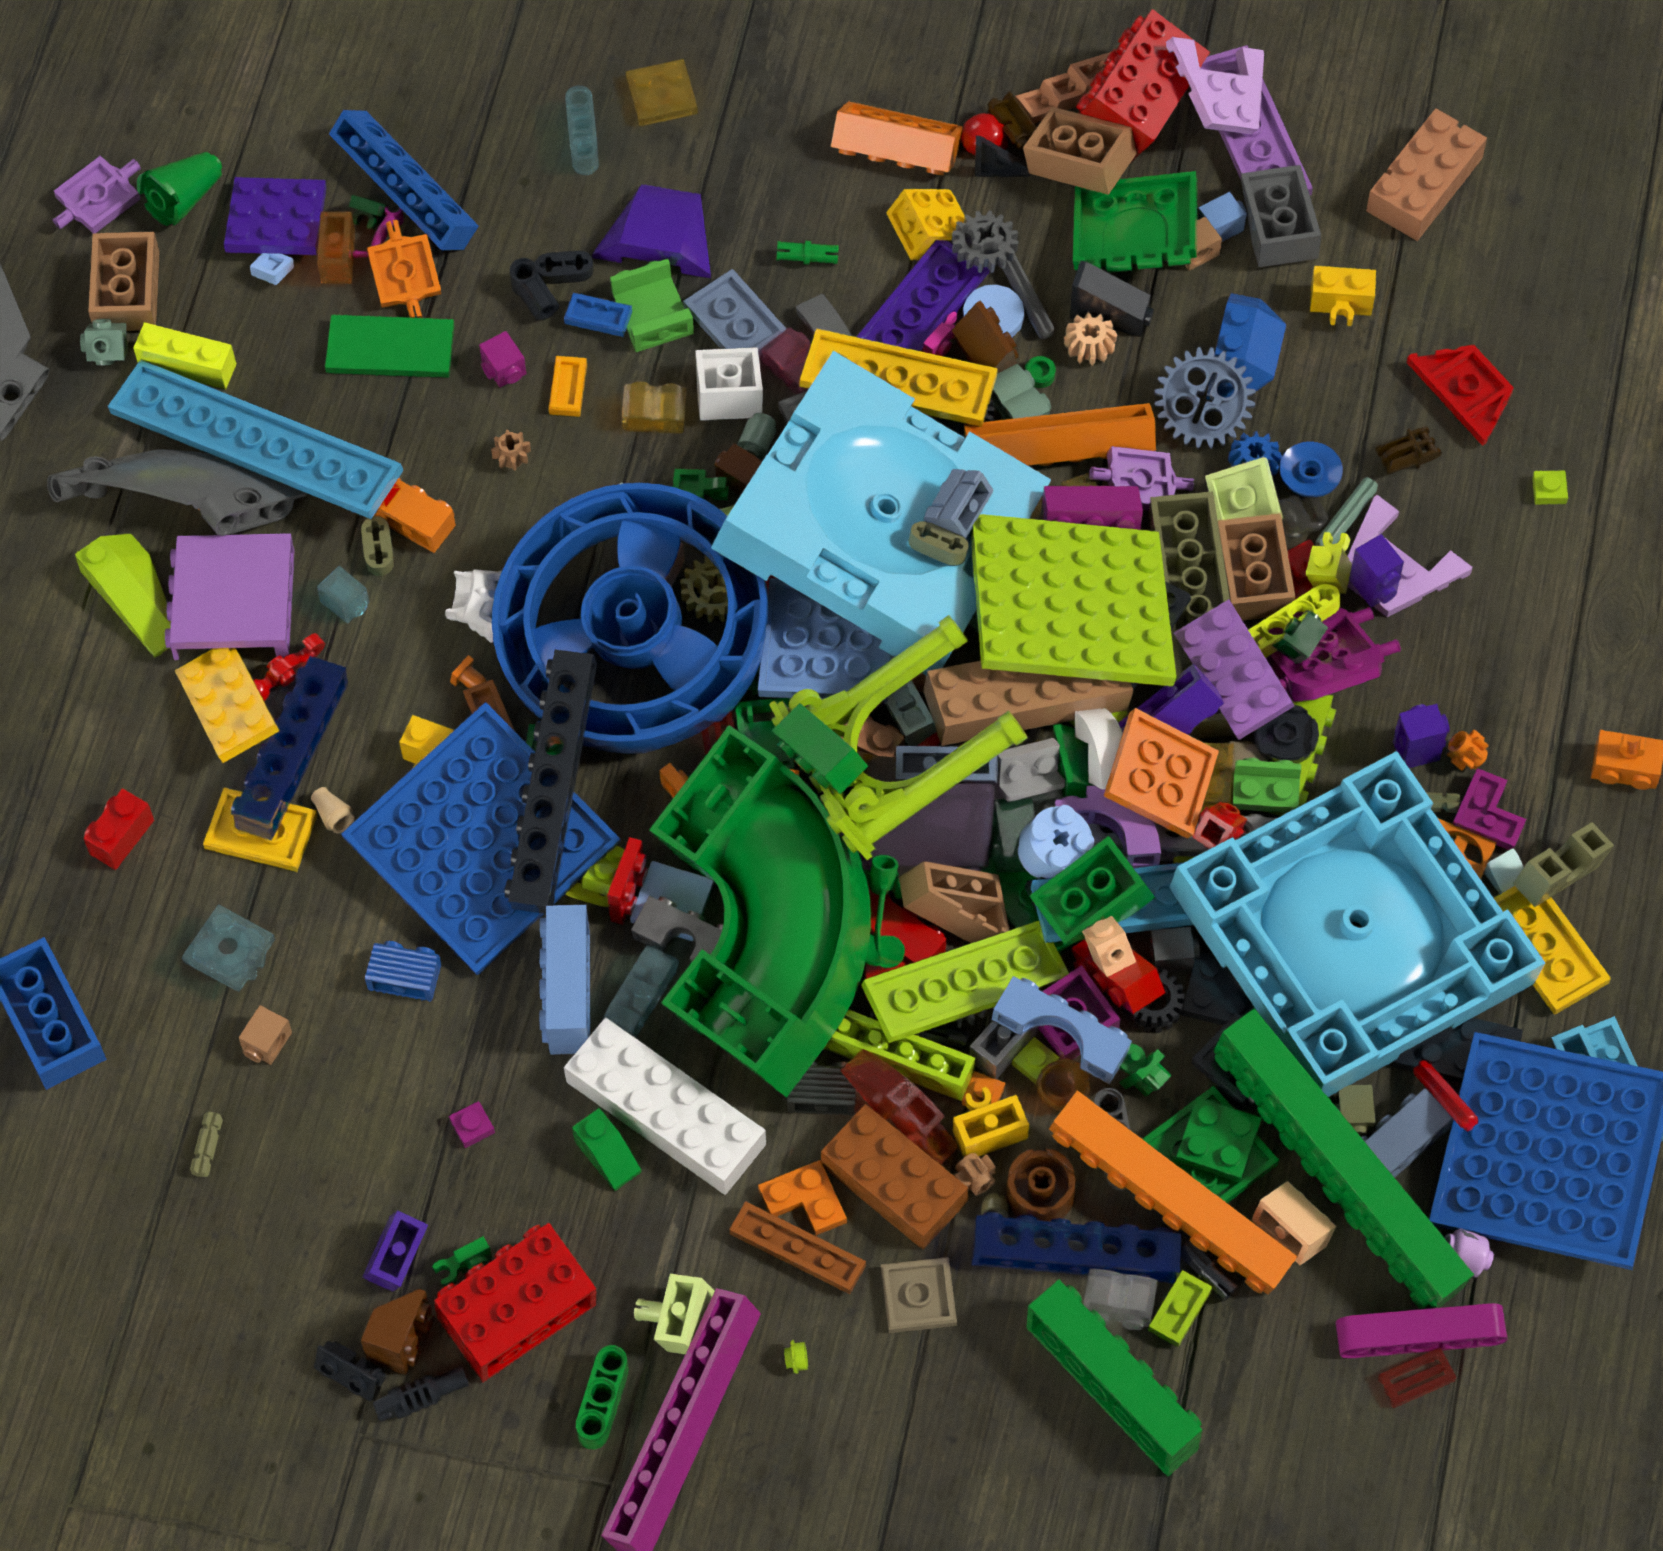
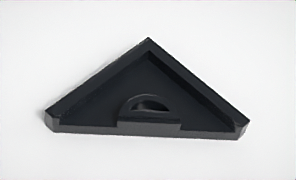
M976 136L975 176H1031L1028 171L1027 162L986 138Z

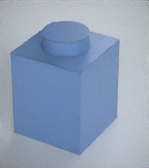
M1228 192L1199 207L1197 220L1206 216L1223 242L1244 231L1247 212L1243 203L1239 200L1236 201L1233 195Z

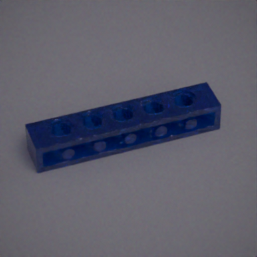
M312 656L309 657L305 667L301 666L295 680L296 686L293 692L286 694L280 718L274 719L279 732L270 736L267 744L261 745L257 755V764L254 770H249L244 781L245 789L241 797L237 796L234 799L231 807V815L234 817L236 829L271 841L348 686L346 667ZM313 693H317V694H318V695H316V696H308V695L313 694ZM299 719H306L303 722H295ZM286 745H293L291 748H283ZM274 771H280L279 774H275V775L270 774L271 772H274ZM262 797L268 798L264 801H257V799Z
M987 1212L982 1216H976L971 1265L1175 1283L1180 1273L1181 1233H1173L1171 1229L1162 1227L1154 1228L1152 1231L1139 1230L1137 1226L1129 1224L1120 1225L1118 1228L1105 1227V1224L1096 1221L1086 1222L1084 1225L1071 1224V1221L1062 1218L1052 1219L1050 1222L1037 1221V1218L1028 1215L1018 1216L1016 1219L1003 1218V1215L999 1213ZM1002 1235H1011L1016 1239L1017 1243L1006 1245L1000 1240V1237ZM1036 1238H1045L1050 1242L1051 1246L1040 1248L1034 1243V1240ZM1070 1241H1079L1084 1245L1085 1249L1083 1251H1074L1069 1247L1068 1243ZM1104 1244H1113L1117 1247L1119 1253L1108 1254L1103 1250L1102 1246ZM1146 1247L1151 1250L1153 1256L1148 1258L1142 1257L1137 1253L1136 1248Z

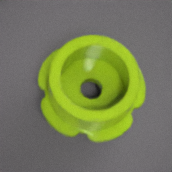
M791 1340V1347L784 1348L785 1363L787 1369L793 1368L794 1373L797 1374L800 1370H808L805 1342L795 1343L794 1340Z

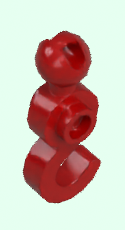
M317 633L309 635L302 641L306 647L301 651L292 653L284 658L281 655L275 657L266 666L268 669L266 676L262 680H253L264 702L269 697L270 689L273 686L276 687L281 684L282 687L289 685L298 675L296 670L307 665L324 649L326 643Z

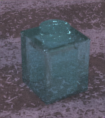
M340 566L317 586L320 602L347 624L354 617L361 616L370 603L366 587Z

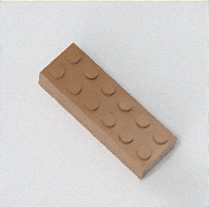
M981 661L927 671L924 694L941 746L970 740L997 721V718L1008 710L1022 729L1027 730L1075 720V711L1105 708L1110 713L1128 710L1133 693L1131 682L982 669Z

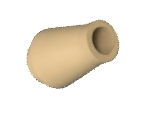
M326 787L318 788L313 792L311 801L315 804L327 830L338 834L344 832L353 824L355 818L353 809L330 793Z

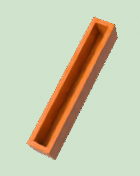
M1150 403L983 422L982 427L964 424V438L967 437L969 432H972L1027 466L1037 464L1049 466L1054 462L1063 461L1081 462L1085 459L1098 457L1108 459L1107 452L1111 446L1156 451L1155 417Z

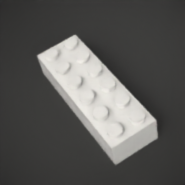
M606 1017L564 1067L568 1084L724 1195L728 1193L766 1146L765 1129Z

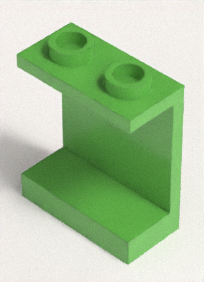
M668 259L652 261L643 267L631 271L624 270L610 277L611 293L614 301L632 306V314L626 330L635 352L694 334L693 317L689 308L684 309L671 278L670 262Z

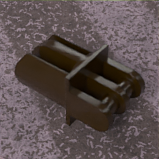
M1427 426L1413 431L1408 428L1405 436L1378 445L1375 448L1376 453L1381 457V462L1387 467L1386 470L1389 475L1414 465L1418 470L1420 465L1441 456V450L1434 446L1436 443L1435 439L1428 435L1430 430Z

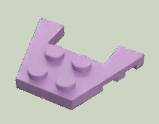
M1172 37L1166 41L1169 53L1174 51L1179 62L1176 68L1180 77H1186L1192 89L1188 94L1204 128L1244 134H1253L1259 130L1264 63L1263 50L1242 47L1235 52L1239 75L1200 69L1194 40Z
M1378 495L1373 498L1348 554L1351 563L1353 562L1356 548L1382 534L1398 517L1399 511ZM1388 541L1404 561L1397 595L1391 601L1385 604L1380 602L1374 607L1386 617H1389L1419 602L1423 596L1435 590L1440 591L1448 587L1449 583L1459 578L1464 579L1468 577L1473 567L1450 550L1431 571H1427ZM1349 581L1347 587H1349L1352 591H1354L1356 594L1362 597L1358 590Z

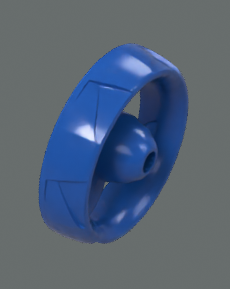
M624 483L605 486L583 493L559 505L542 517L524 535L509 556L500 575L492 607V632L497 658L508 682L523 704L542 720L543 710L540 709V698L542 691L547 690L549 679L546 678V665L548 659H553L555 649L586 653L593 648L601 658L616 666L629 669H644L655 665L662 678L674 692L661 698L638 704L617 705L591 700L583 746L610 753H647L688 739L703 731L714 722L721 721L732 711L753 682L762 660L769 599L764 579L711 549L727 515L708 501L675 487L650 483ZM618 537L617 555L619 568L603 574L590 586L582 602L581 619L559 621L536 628L542 600L559 572L586 549L605 540ZM680 540L694 546L705 554L717 567L724 579L728 597V614L724 633L718 646L703 634L681 626L680 606L671 586L665 580L677 558ZM561 685L559 689L563 693L571 691L564 685ZM559 713L554 718V723H565L570 714Z

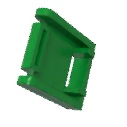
M791 698L738 702L735 706L738 731L776 756L786 767L794 770V760L797 756L794 755L790 759L777 746L780 739L772 731L775 728L773 722H753V714L773 712L769 705L773 701L777 704L783 701L789 708Z

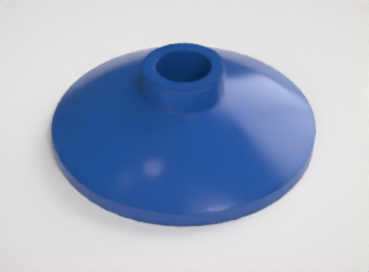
M1298 443L1284 453L1280 462V476L1284 484L1294 493L1304 497L1324 496L1332 492L1342 478L1343 467L1339 456L1334 450L1322 443ZM1306 473H1312V474H1314L1315 476H1312V477H1311V476H1307V475H1305V474H1306Z

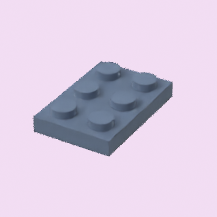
M733 269L683 301L684 308H689L692 317L720 349L758 348V356L760 357L789 337L788 330Z

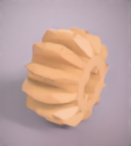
M1089 311L1085 319L1076 315L1074 323H1068L1066 336H1064V345L1068 348L1069 356H1078L1077 361L1079 364L1084 360H1089V363L1093 366L1095 359L1105 362L1107 354H1113L1115 350L1114 343L1117 339L1116 331L1112 330L1113 324L1111 320L1103 322L1102 314L1092 318Z

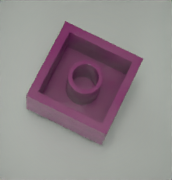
M1082 965L1042 991L1049 996L1055 994L1062 997L1068 1002L1069 1007L1078 1012L1084 1010L1093 1014L1100 1024L1108 1028L1111 1026L1119 1028L1120 1018ZM1038 1026V1029L1064 1065L1081 1055L1077 1042L1068 1032L1056 1026Z

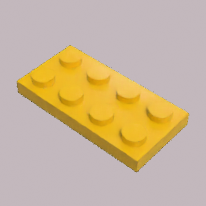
M213 648L175 670L222 763L279 732L237 648Z
M1516 886L1494 897V900L1503 912L1507 909L1545 961V965L1533 986L1554 1015L1609 984L1611 977L1552 897L1534 907Z

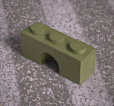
M1591 822L1571 834L1565 844L1555 853L1549 848L1529 860L1513 884L1536 907L1596 870L1614 845Z

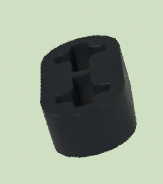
M585 251L545 253L540 255L535 261L537 272L545 284L583 282L591 278L594 271L592 257ZM576 263H583V269L577 270ZM547 265H552V272H546Z

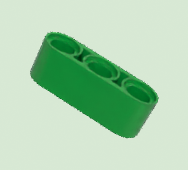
M608 1345L599 1350L576 1419V1431L579 1442L587 1449L595 1450L606 1444L627 1380L629 1368L626 1353L616 1345ZM609 1360H617L621 1363L620 1367L613 1371L607 1370L603 1366ZM599 1392H607L611 1395L610 1399L604 1403H598L593 1398ZM589 1424H597L601 1427L600 1432L595 1435H587L583 1430Z

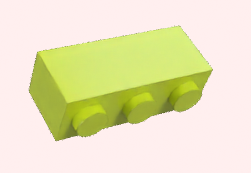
M145 322L133 347L137 362L143 360L198 383L225 390L236 367L234 352L230 344Z

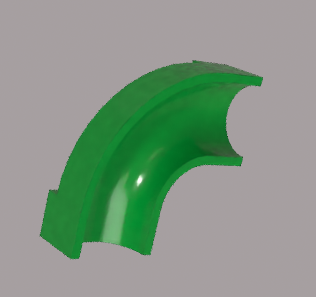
M729 725L649 829L677 857L717 884L724 902V925L716 947L711 954L701 949L661 1003L701 1036L703 1034L787 1098L827 1045L854 999L863 974L869 948L871 929L870 896L866 874L858 851L853 853L842 838L845 834L840 832L837 835L826 820V817L830 814L818 795L776 756Z

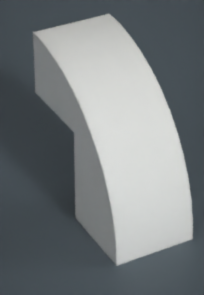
M1105 708L1075 711V737L1088 743L1089 783L1100 789H1106L1123 735L1122 730L1115 717Z

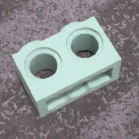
M912 680L889 695L888 702H884L899 731L905 736L908 746H917L936 732L932 716Z

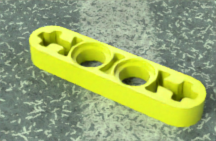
M1330 584L1318 585L1250 628L1248 631L1264 657L1266 658L1277 651L1272 644L1276 639L1285 634L1273 635L1268 632L1270 629L1278 627L1284 630L1295 613L1305 612L1306 610L1314 612L1321 618V622L1339 610V590Z

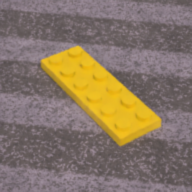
M816 329L800 378V387L810 388L831 353L835 351L913 397L915 400L912 407L925 415L982 427L997 378V368Z

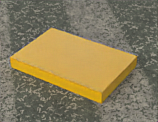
M224 787L203 846L207 850L297 872L317 818V811Z

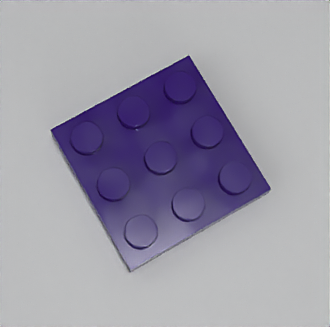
M235 177L224 240L225 252L317 255L326 195V181L315 179Z

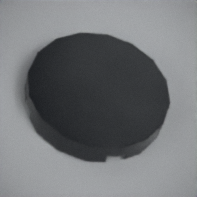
M1294 704L1293 708L1253 732L1256 748L1268 761L1289 760L1299 764L1307 760L1315 751L1319 731L1314 717L1312 718L1302 706Z

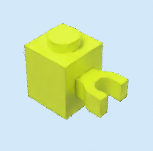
M1324 532L1322 539L1324 546H1312L1306 576L1313 588L1321 584H1330L1337 587L1339 593L1346 594L1352 563L1345 551L1349 547L1350 538L1347 533H1341L1340 541L1332 544L1333 537L1331 533Z

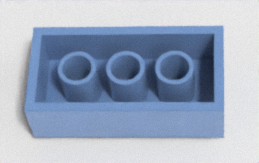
M586 905L546 906V918H540V937L542 938V948H540V968H542L540 999H542V1010L539 1013L540 1030H542V1043H548L550 1055L575 1054L590 1037V929Z

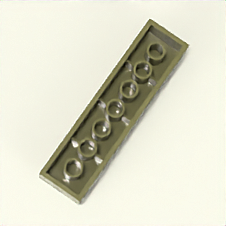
M1213 491L1150 497L1149 526L1150 531H1157L1160 535L1165 582L1191 595L1190 602L1171 630L1176 677L1190 667L1192 662L1174 632L1228 599L1230 600ZM1220 709L1213 716L1205 718L1196 725L1189 734V736L1195 739L1235 735Z

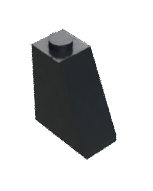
M1080 261L1072 284L1070 319H1074L1076 315L1085 319L1088 311L1092 318L1102 314L1103 322L1111 320L1113 324L1112 330L1141 337L1144 325L1150 327L1154 309L1149 308L1151 295L1086 261Z

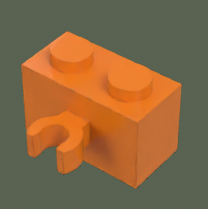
M1600 730L1595 744L1591 778L1598 779L1605 784L1621 783L1632 785V787L1640 790L1656 789L1661 776L1663 740Z

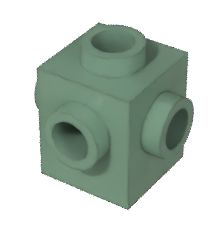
M110 319L93 320L92 324H89L84 333L80 335L81 351L86 352L87 361H96V365L114 364L115 360H124L128 354L126 323H111Z

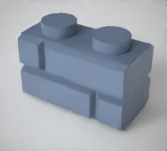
M952 469L946 481L942 483L932 505L927 508L924 521L935 524L966 539L974 522L991 497L993 488L980 471L968 470L966 472L963 469Z

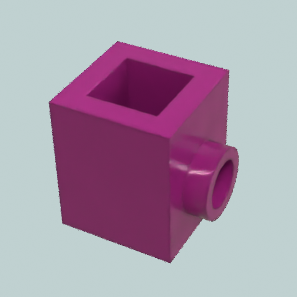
M507 331L479 344L482 369L489 380L494 378L499 387L508 383L513 384L527 374L525 358Z

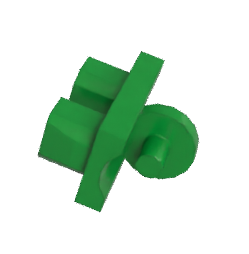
M1131 1044L1126 1057L1119 1067L1120 1070L1129 1073V1075L1122 1078L1119 1083L1125 1089L1134 1085L1145 1097L1148 1096L1153 1090H1158L1171 1077V1074L1159 1063L1165 1056L1158 1049L1145 1056V1052L1141 1047Z

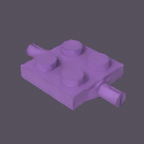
M99 156L54 190L55 198L66 208L64 212L53 218L54 224L61 230L75 219L86 226L92 233H97L141 199L138 191L128 181L130 176L141 170L138 162L132 159L119 169L110 165Z
M1111 446L1107 452L1108 469L1091 467L1089 473L1090 480L1107 481L1109 486H1138L1142 509L1145 511H1149L1150 497L1174 495L1176 489L1192 491L1194 487L1193 478L1176 477L1171 467L1170 453Z

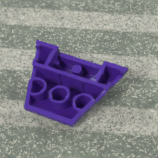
M641 184L593 252L592 258L622 263L623 257L650 262L668 259L670 265L681 267L682 274L711 278L701 194Z

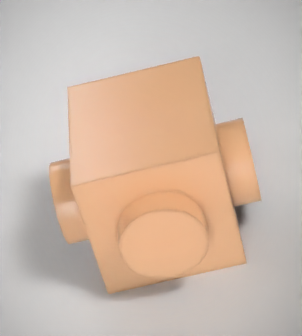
M1112 916L1097 921L1093 926L1082 931L1093 961L1106 977L1136 962L1125 931Z

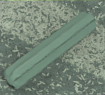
M1366 477L1360 482L1317 538L1315 546H1324L1322 540L1324 532L1331 533L1333 537L1332 544H1336L1340 540L1341 533L1347 531L1377 492L1378 484L1375 481Z

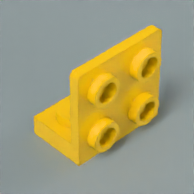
M904 189L886 212L910 260H920L935 240H952V233L956 230V223H964L965 216L955 196L949 189Z

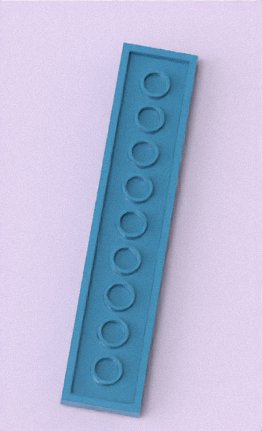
M143 360L138 362L108 405L110 413L369 519H372L403 472L401 463Z

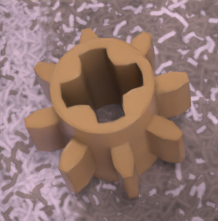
M506 430V433L500 438L494 437L496 447L491 449L493 459L499 458V467L501 469L508 467L515 471L522 463H528L526 453L531 452L530 442H523L522 432L516 434Z
M972 1153L957 1163L955 1169L958 1173L955 1174V1177L968 1187V1191L971 1190L974 1195H980L995 1183L992 1175L996 1173L994 1170L996 1166L988 1155L980 1159L976 1153Z

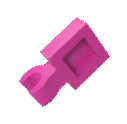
M956 312L950 313L946 322H942L924 341L922 352L943 357L949 352L952 346L950 341L954 338L952 329L955 327L953 323L957 320Z

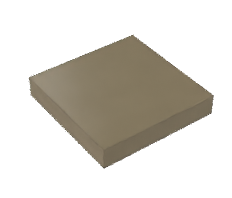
M949 1257L881 1264L889 1333L957 1326Z

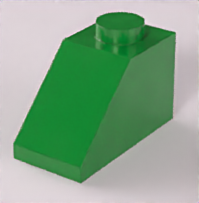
M600 1108L572 1127L575 1143L614 1191L642 1172L621 1134Z

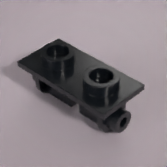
M327 1341L324 1346L319 1345L314 1368L320 1371L323 1376L345 1386L353 1394L372 1402L376 1385L380 1387L387 1376L382 1372L383 1368L376 1366L363 1357L356 1365L352 1364L357 1354L337 1341L333 1343Z

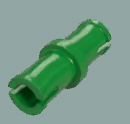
M805 240V243L777 241V250H789L790 252L777 251L776 261H803L804 265H810V262L838 264V255L825 254H838L839 245L811 244V240Z

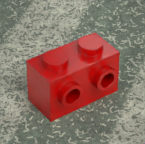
M123 788L117 796H112L107 801L104 812L99 819L91 822L85 831L83 839L89 854L116 870L154 822L149 804Z

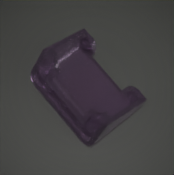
M956 784L873 843L875 849L870 852L873 857L866 860L858 851L863 868L870 870L875 856L888 855L898 861V866H917L925 861L982 872V869H986L989 866L994 785Z

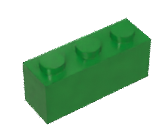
M801 703L772 730L780 739L777 746L790 759L796 755L797 758L794 761L807 774L813 770L812 777L824 789L831 786L841 794L868 767L865 761L847 742Z

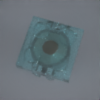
M218 904L183 954L182 959L186 964L240 992L247 980H255L257 968L264 967L266 952L275 941L273 933Z

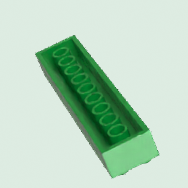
M1255 1008L1224 1030L1213 1051L1216 1054L1215 1060L1224 1071L1231 1072L1237 1080L1236 1085L1245 1097H1251L1258 1105L1257 1109L1263 1120L1268 1124L1272 1123L1280 1132L1279 1137L1282 1143L1289 1150L1294 1149L1302 1159L1301 1165L1310 1176L1318 1178L1323 1184L1322 1189L1327 1198L1341 1206L1345 1211V1219L1355 1230L1359 1229L1367 1238L1366 1243L1369 1249L1376 1256L1381 1255L1389 1265L1388 1270L1392 1277L1398 1283L1403 1282L1410 1290V1297L1419 1309L1440 1308L1458 1294L1474 1276V1273Z

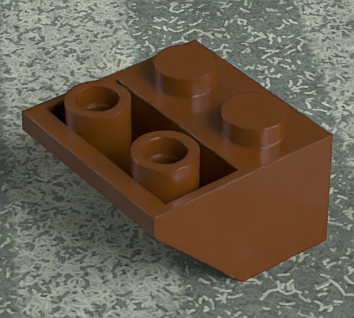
M980 300L952 329L954 340L970 363L997 368L998 374L1017 364L1016 359L1019 358L1015 349L1017 346L1008 331L1003 333L999 325L1000 319L991 306L986 309Z
M421 1289L415 1290L373 1310L361 1338L368 1361L404 1375L407 1374L410 1365L415 1366L421 1354L419 1343L423 1334L428 1335L434 1322L431 1304H429L426 1291Z

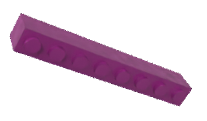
M716 1288L601 1535L617 1551H653L761 1315L745 1295Z

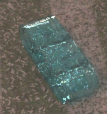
M577 85L571 87L565 96L573 169L577 173L589 175L594 173L599 167L593 98L591 91L587 87Z
M648 945L612 1000L603 1020L606 1017L636 1038L675 975L679 960Z

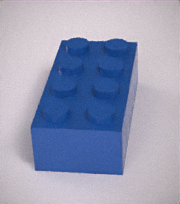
M45 937L0 958V1001L46 1090L107 1060Z

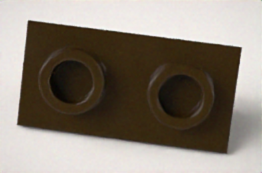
M1008 91L1002 100L993 98L988 102V112L994 115L999 123L1004 124L1003 130L1012 141V146L1018 148L1025 156L1023 147L1037 127L1011 91Z

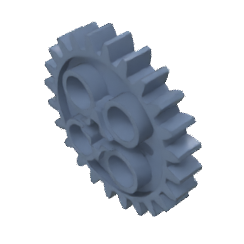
M1198 347L1196 357H1192L1188 351H1185V361L1182 362L1177 357H1174L1173 360L1176 367L1174 369L1168 366L1164 367L1168 378L1158 377V382L1164 386V388L1155 389V394L1163 397L1162 400L1154 403L1155 407L1164 408V411L1157 415L1158 420L1168 419L1164 430L1174 428V440L1181 435L1185 436V446L1192 439L1196 440L1197 449H1200L1202 441H1207L1209 449H1212L1213 441L1217 439L1222 446H1225L1224 436L1228 435L1235 440L1237 436L1234 429L1238 428L1242 431L1246 429L1241 420L1252 419V415L1246 411V408H1254L1255 402L1247 400V397L1255 395L1256 391L1255 389H1246V386L1253 379L1252 377L1242 378L1246 367L1242 366L1236 369V357L1232 358L1229 362L1225 361L1226 351H1223L1219 357L1214 356V349L1212 347L1208 355H1203L1201 348ZM1193 371H1201L1206 379L1203 384L1195 386L1188 381V375ZM1217 373L1218 377L1210 391V399L1213 402L1207 401L1205 403L1198 423L1193 424L1192 420L1200 405V398L1197 395H1204L1211 375ZM1221 383H1230L1235 390L1233 395L1227 398L1221 397L1216 390ZM1182 399L1191 401L1193 410L1188 414H1180L1175 408L1178 401ZM1216 411L1222 416L1221 423L1217 426L1206 424L1204 417L1208 412Z

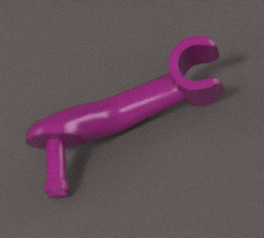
M389 206L384 208L385 218L377 228L371 246L380 245L386 241L388 235L386 222L391 221L392 227H394L393 220H398L399 226L403 224V210L400 207L399 211L395 213L389 212ZM353 251V257L355 258L369 257L367 251Z

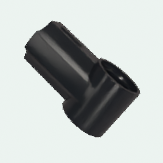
M519 258L512 262L510 266V280L513 292L522 298L536 320L544 321L553 316L554 312L559 309V304L538 274L536 264L528 258ZM523 275L529 276L527 279H519Z

